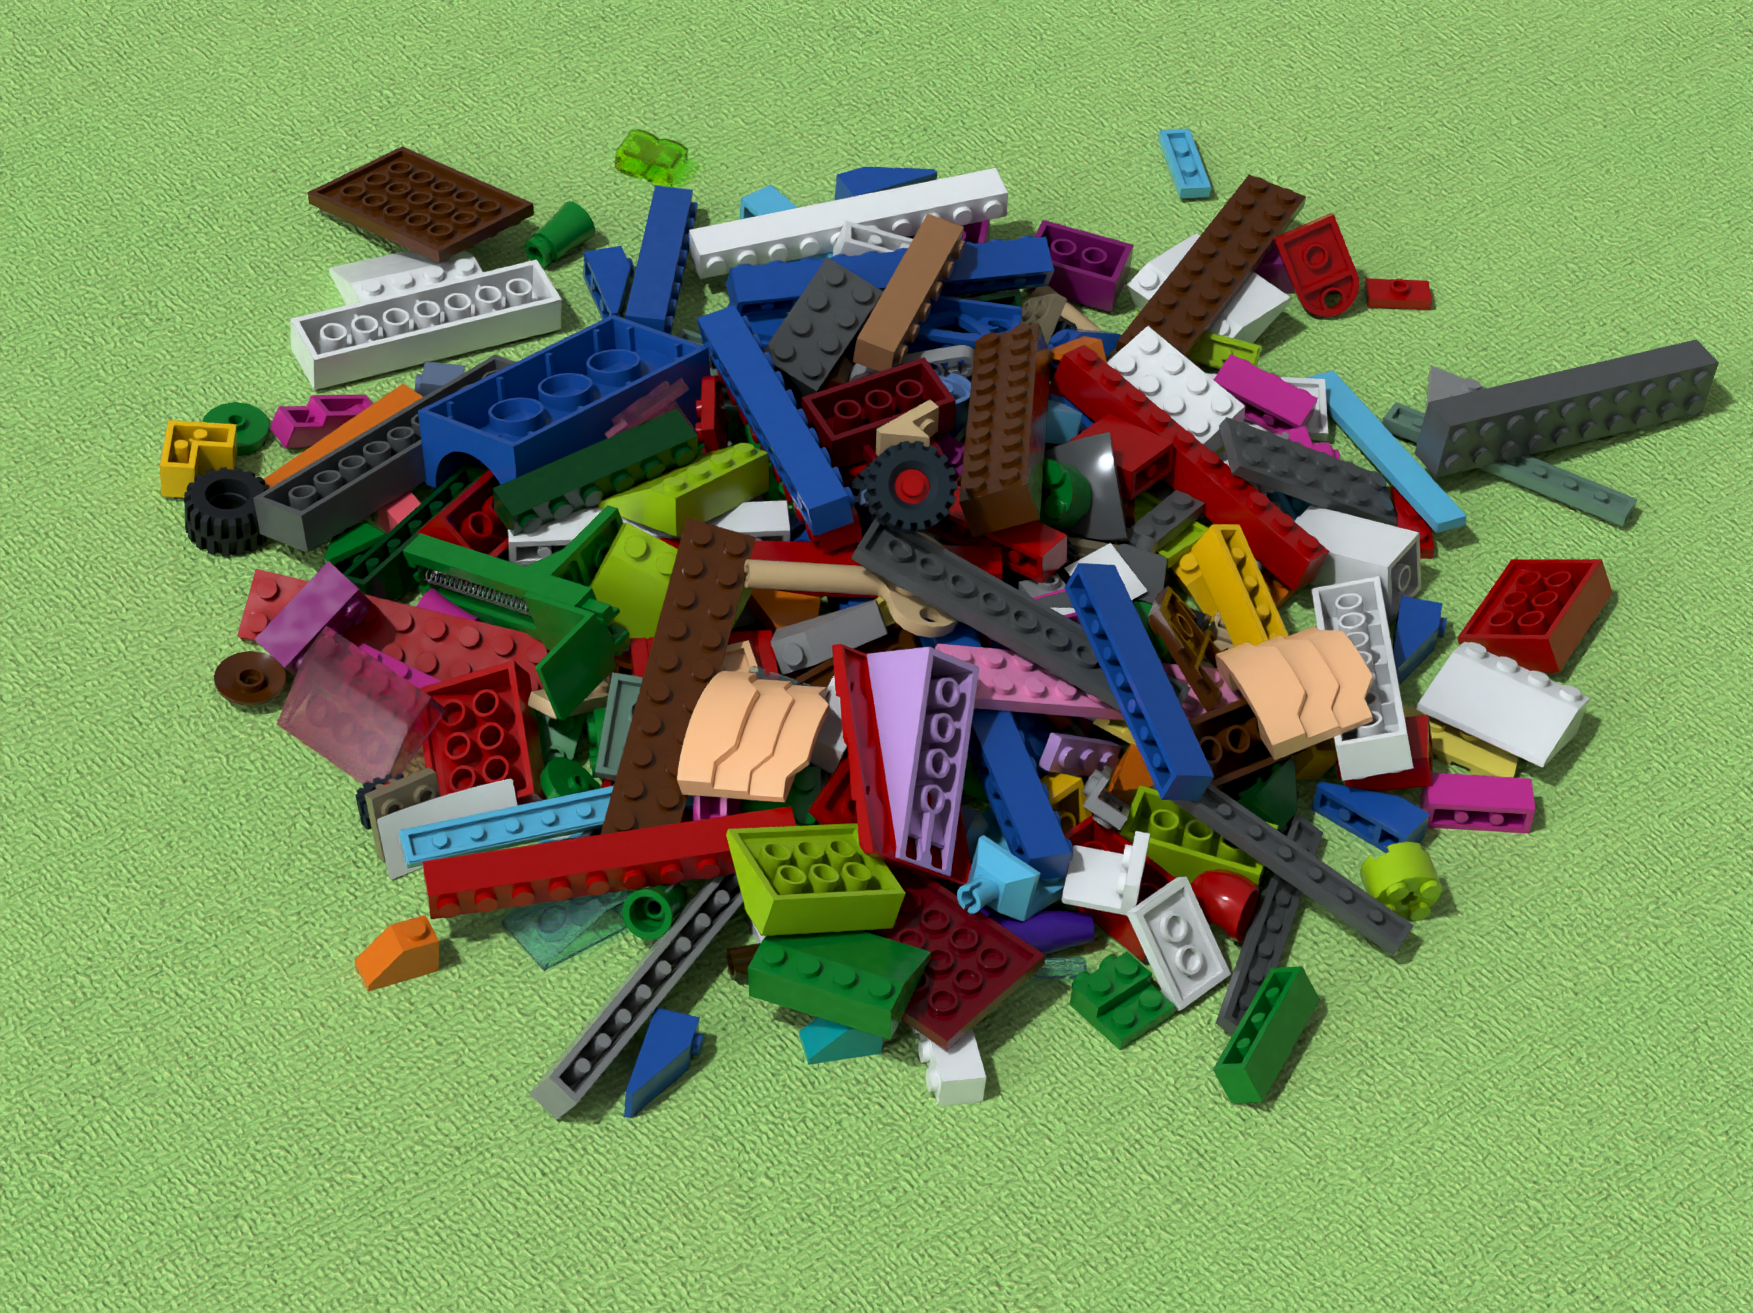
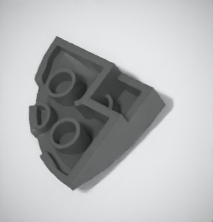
M1110 432L1088 436L1046 450L1044 452V459L1075 466L1087 478L1091 487V505L1087 514L1080 518L1077 522L1078 525L1068 531L1082 535L1085 540L1103 543L1128 541L1121 483L1117 471L1114 443Z

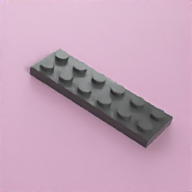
M1226 417L1220 423L1219 429L1232 475L1325 509L1395 527L1398 525L1386 480L1380 473L1361 468L1349 461L1345 462L1325 452L1305 447L1299 442H1292L1281 438L1272 432L1257 429L1245 422H1239Z

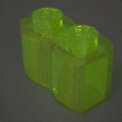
M631 129L616 150L615 169L630 177L644 178L658 186L673 187L687 167L689 149L677 141L659 139L654 134L645 130Z

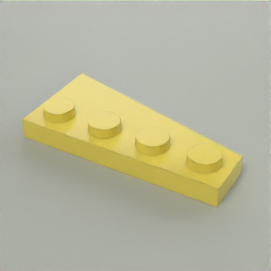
M1403 705L1405 717L1427 715L1416 710V708ZM1428 715L1433 740V753L1438 757V761L1447 765L1455 762L1470 769V775L1514 778L1519 756Z

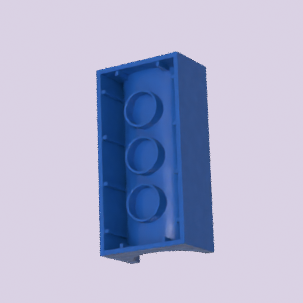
M611 315L418 410L426 483L437 488L463 465L476 468L485 464L501 485L676 408L695 431L696 423L701 422L697 415L696 400L701 399L702 378L711 376L708 347L616 315Z

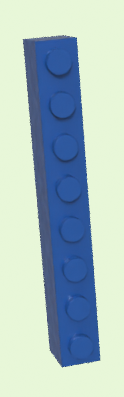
M655 185L625 319L672 335L673 319L676 316L680 287L683 283L687 254L690 250L689 230L694 229L698 203L692 202L693 190Z
M1078 563L1064 588L1161 800L1199 801L1214 778L1212 769L1204 756L1199 741L1188 722L1186 714L1181 707L1174 688L1165 673L1161 660L1157 656L1116 566Z

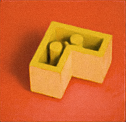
M168 420L160 463L161 496L184 498L188 484L194 482L196 476L206 475L205 471L211 469L214 471L220 470L221 467L234 469L237 460V424Z

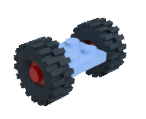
M904 441L887 448L875 461L860 471L851 483V491L855 499L856 506L854 508L859 516L862 536L864 537L876 516L879 518L877 522L882 526L886 524L891 527V531L896 533L905 531V534L923 533L946 517L956 499L954 491L958 489L957 481L954 482L953 476L956 474L954 467L949 468L946 463L949 459L946 455L940 456L936 452L938 448L932 445L926 447L923 445L924 442L915 441L914 443H909V441Z

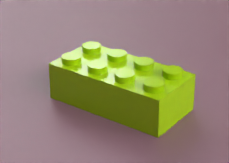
M1139 785L1128 819L1120 832L1121 836L1133 844L1136 831L1149 833L1147 856L1173 877H1187L1190 885L1199 874L1218 869L1230 870L1244 875L1257 884L1260 889L1267 871L1266 866L1173 801L1161 800L1157 790ZM1268 823L1276 830H1278V825Z

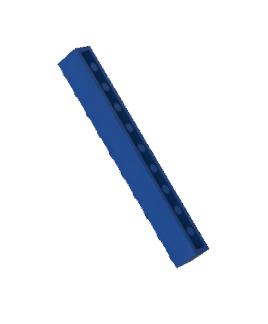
M1024 236L1017 240L1007 241L993 239L986 243L976 244L966 242L960 260L954 259L953 261L954 268L949 280H942L943 287L940 296L947 297L1048 286L1054 273V267L1046 237ZM900 248L893 252L885 253L869 251L855 256L838 254L830 259L884 292L908 248ZM807 257L794 262L776 260L768 264L753 266L746 263L730 268L726 282L730 305H735L741 317L745 315L750 317L789 313L826 258L815 259Z
M733 305L697 318L703 346L708 347L711 360L764 451L768 452V458L814 537L853 523L851 508L855 507L856 504L851 489L843 487L844 483L840 471L837 467L832 468L827 449L825 447L820 448L819 438L815 429H808L809 425L803 409L797 410L795 397L790 389L786 391L781 372H774L775 368L772 358L768 352L764 353L758 334L752 335L753 331L746 315L741 317L737 308Z
M923 618L924 620H926V621H928V622H934V621L931 620V619ZM958 622L951 633L942 637L929 638L918 635L923 647L935 649L937 644L981 647L978 630L961 622ZM974 708L968 754L1011 854L1040 872L1038 881L1065 877L1069 861L1073 859L1072 843L1069 839H1065L1061 829L1060 816L1051 807L1047 786L1041 784L1037 775L1036 761L1033 757L1029 756L1026 750L1025 737L1023 732L1016 727L1013 711Z

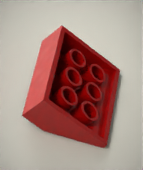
M1511 559L1457 637L1458 643L1462 644L1465 641L1467 643L1480 644L1486 648L1487 652L1498 657L1511 658L1518 663V666L1529 671H1539L1546 674L1560 673L1613 593L1602 559Z
M514 660L414 689L425 767H429L436 772L440 796L480 785L512 779L517 805L547 800L540 781V773L544 769V761L536 711L527 705L532 692L530 674Z

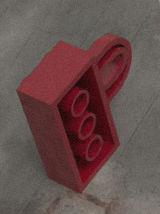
M924 357L802 397L801 408L806 415L809 425L808 429L814 428L817 433L820 448L825 447L827 449L832 468L837 467L839 469L866 460L868 465L875 461L878 457L876 455V429L928 400L933 401L939 407L938 432L930 437V445L938 448L936 452L942 456L943 452L933 437L954 430L956 400Z

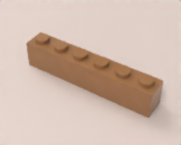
M931 214L926 215L857 338L853 362L879 372L893 368L896 364L902 365L908 351V342L913 344L918 335L919 322L925 323L931 310V300H938L943 287L942 280H949L954 268V259L960 260L964 252L966 242L961 240L964 230L963 226Z

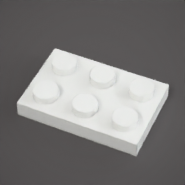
M1187 877L1175 878L1126 912L1162 992L1176 1006L1175 1011H1181L1231 975Z

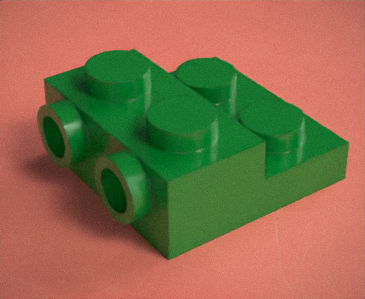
M1127 951L1118 957L1115 954L1108 955L1103 959L1098 970L1091 974L1088 971H1083L1072 982L1069 1005L1119 1050H1122L1173 1017L1176 1006L1151 984L1152 973Z

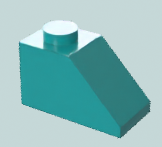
M819 1017L799 1031V1038L808 1065L876 1055L882 1052L883 1037Z

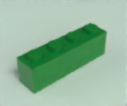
M1302 966L1270 969L1214 1066L1213 1071L1231 1103H1256L1264 1101L1320 999Z

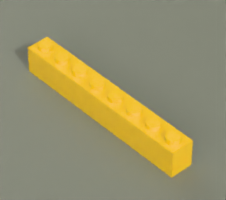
M1212 524L1191 549L1234 647L1246 642L1255 646L1280 635L1284 638L1288 637L1287 630L1240 525ZM1334 737L1307 747L1306 751L1291 756L1295 762L1296 780L1320 779L1336 763L1338 756Z

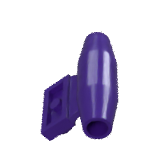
M988 905L980 910V912L1043 954H1052L1094 941L1093 918L1087 912L1045 910L1044 908L1023 922L1001 914Z

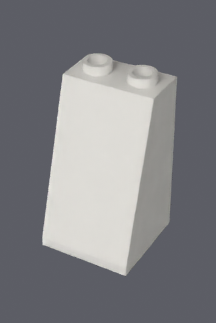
M1310 505L1301 516L1296 518L1295 522L1300 527L1317 538L1319 543L1330 551L1315 580L1311 582L1314 586L1323 587L1379 576L1388 624L1397 617L1401 596L1414 598L1421 590L1419 532Z

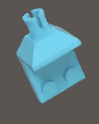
M982 835L978 839L967 884L958 889L957 899L963 909L975 903L969 907V913H976L988 905L1001 914L1024 922L1035 913L1062 898L1067 873L1065 877L1038 881L1040 872L1011 854L1009 848L1005 850L985 835Z

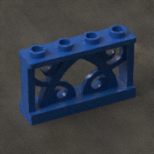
M939 296L937 301L931 300V310L925 323L919 322L918 335L913 344L908 342L907 354L957 345L970 346L975 350V341L979 340L982 336L989 333L1001 334L1021 325L1022 307ZM940 327V328H947V329H954V330H962V331H968V332H970V333H961V332H954V331H946V330H939V329H935V328Z

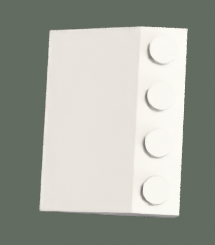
M1195 233L1149 261L1127 284L1136 306L1141 309L1144 308L1200 235ZM1253 272L1208 332L1253 343L1287 307L1292 299Z
M409 250L329 268V273L346 305L483 273L475 257L465 250L452 256L448 261L441 263L434 262L430 258Z
M1464 641L1452 652L1419 701L1416 710L1543 768L1578 733L1590 698L1582 695L1573 686L1560 685L1549 680V677L1542 672L1529 671L1518 666V663L1511 658L1498 657L1487 652L1486 648L1480 644Z

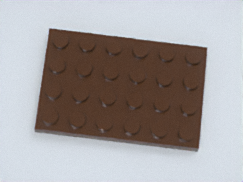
M403 146L308 192L309 204L438 263L446 262L452 256L464 250H469L474 245L488 238L495 237L499 232L511 226H516L521 221L534 215L533 203Z

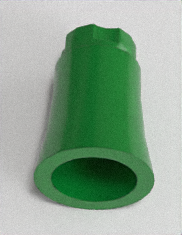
M565 202L556 214L525 243L526 255L529 260H537L541 267L544 268L550 263L556 262L578 245L592 239L595 235V226L590 215L577 203Z
M678 882L675 884L649 886L631 893L626 898L622 908V916L626 927L635 936L646 940H653L663 936L670 928L675 916L681 912L686 903V887H683Z

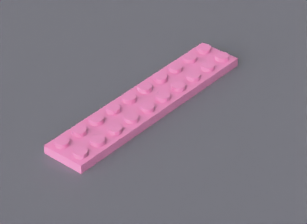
M937 644L935 649L979 667L974 708L1125 720L1122 712L1115 710L1112 706L1093 695L1085 693L1079 687L1063 678L1053 675L1050 671L1033 661L1023 658L1013 650ZM1162 663L1166 674L1191 687L1177 664ZM1203 667L1222 692L1219 705L1211 710L1244 698L1239 689L1235 691L1230 690L1217 668ZM1190 688L1181 706L1187 719L1207 712L1193 689Z

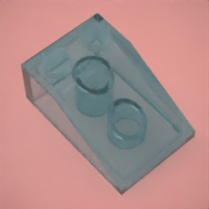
M629 889L597 896L589 895L570 898L564 901L531 904L525 907L517 906L502 919V925L545 971L627 929L622 916V908L626 898L634 891Z

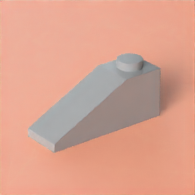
M876 599L776 629L771 645L783 675L833 658L832 645L843 644L854 649L886 635L888 630Z

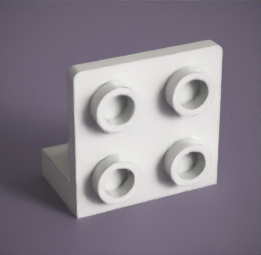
M1136 831L1133 846L1125 844L1124 854L1078 845L1073 846V859L1069 863L1062 902L1127 915L1126 912L1137 905L1150 834Z

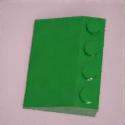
M861 930L767 935L762 940L748 966L749 996L891 1040L932 957V952Z

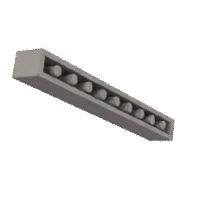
M736 873L707 879L672 921L668 931L656 940L530 1091L529 1094L556 1120L581 1100L743 903Z

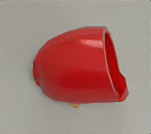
M1216 869L1199 874L1192 881L1191 887L1193 892L1199 896L1198 903L1208 925L1214 923L1222 927L1231 941L1243 945L1246 931L1258 903L1260 890L1258 885L1246 876L1230 870Z

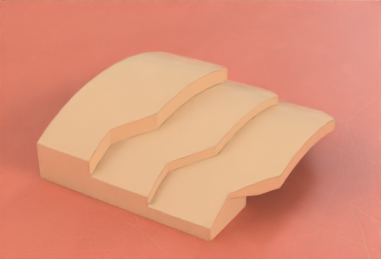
M1313 626L1284 638L1280 635L1255 646L1246 642L1215 655L1217 669L1230 690L1235 691L1239 689L1256 715L1260 738L1274 760L1373 722V716L1365 701L1373 682V676L1363 658L1343 631L1319 630Z
M720 671L711 679L702 692L686 731L677 774V782L682 795L785 803L796 773L803 770L810 763L819 731L830 711V706L825 701L828 694L827 688L792 685L791 681L757 679L756 673Z

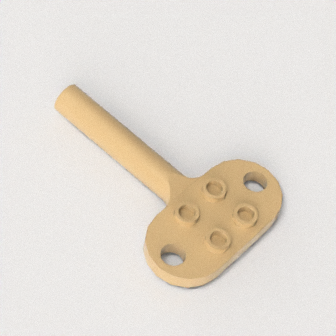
M917 532L918 534H920V535L926 537L927 539L933 541L934 543H936V544H938V545H940L941 547L944 548V546H942V545H941L937 540H935L934 538H932V537H930V536H928V535H926V534H924V533ZM747 559L744 564V573H746L744 580L745 588L863 594L882 597L886 600L894 621L904 630L915 635L929 638L942 637L951 633L959 622L955 617L935 606L929 605L918 596L897 587L893 582L873 571L867 570L863 566ZM923 618L931 619V620H933L934 622H928V621L924 620Z

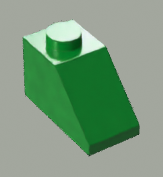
M364 521L345 529L342 534L333 537L324 557L325 564L329 561L343 574L378 541L386 536V533Z

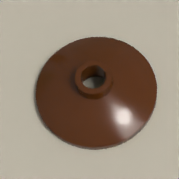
M254 651L240 652L227 657L218 665L214 674V683L219 694L230 702L240 705H259L271 701L283 691L286 684V672L284 667L268 654Z

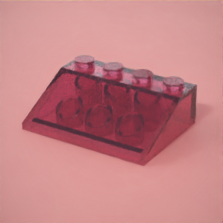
M326 625L304 655L277 725L364 784L367 781L373 783V779L376 777L382 780L388 774H391L392 778L396 777L397 774H401L447 710L431 696Z

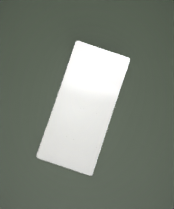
M506 779L458 791L379 818L377 823L389 879L392 880L423 868V866L407 869L398 835L399 830L518 806L513 780Z

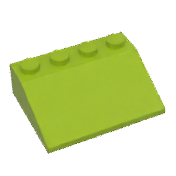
M739 443L731 447L700 454L697 459L685 466H679L661 474L656 479L647 480L623 493H617L601 500L598 503V508L604 509L607 505L618 508L621 517L677 537L683 533L687 518L705 523L741 505L743 502H747L769 491L768 452L756 449L749 443Z
M623 523L590 588L593 589L598 601L619 608L620 613L609 624L624 628L629 632V636L625 639L629 646L630 638L646 637V639H649V637H654L678 549L630 523ZM744 584L732 628L753 592V589L745 588Z
M857 823L728 829L726 836L745 910L761 936L893 928L906 893L883 860L874 859L864 854L859 845Z

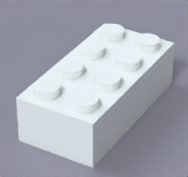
M1149 326L1107 362L1108 365L1119 371L1128 382L1144 392L1147 398L1160 409L1166 411L1172 419L1185 430L1191 432L1198 441L1214 453L1224 445L1219 429L1220 423L1226 417L1244 422L1245 406Z

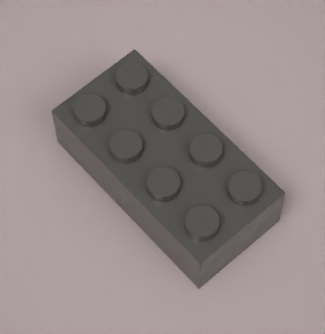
M828 257L764 349V353L768 352L772 358L775 368L774 372H781L786 391L790 389L795 399L802 402V397L822 390L863 329L883 293L880 289Z

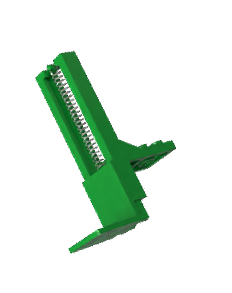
M607 505L563 550L526 567L421 533L403 550L409 567L416 568L419 565L418 571L413 577L419 582L423 579L425 580L419 586L422 596L434 588L455 605L480 618V621L527 633L533 639L542 641L545 649L551 650L536 665V671L557 719L564 721L617 667L613 655L620 656L628 648L625 639L629 636V632L624 628L609 624L620 613L619 608L598 601L593 589L590 588L596 573L623 524L618 508Z

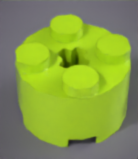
M1415 842L1391 844L1387 846L1388 853L1379 856L1375 860L1370 855L1365 860L1360 869V877L1368 894L1401 917L1410 916L1413 921H1420L1431 914L1430 907L1441 897L1443 888L1429 852L1422 850L1421 844Z

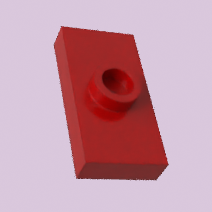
M1366 278L1364 288L1368 308L1431 309L1432 297L1429 281Z

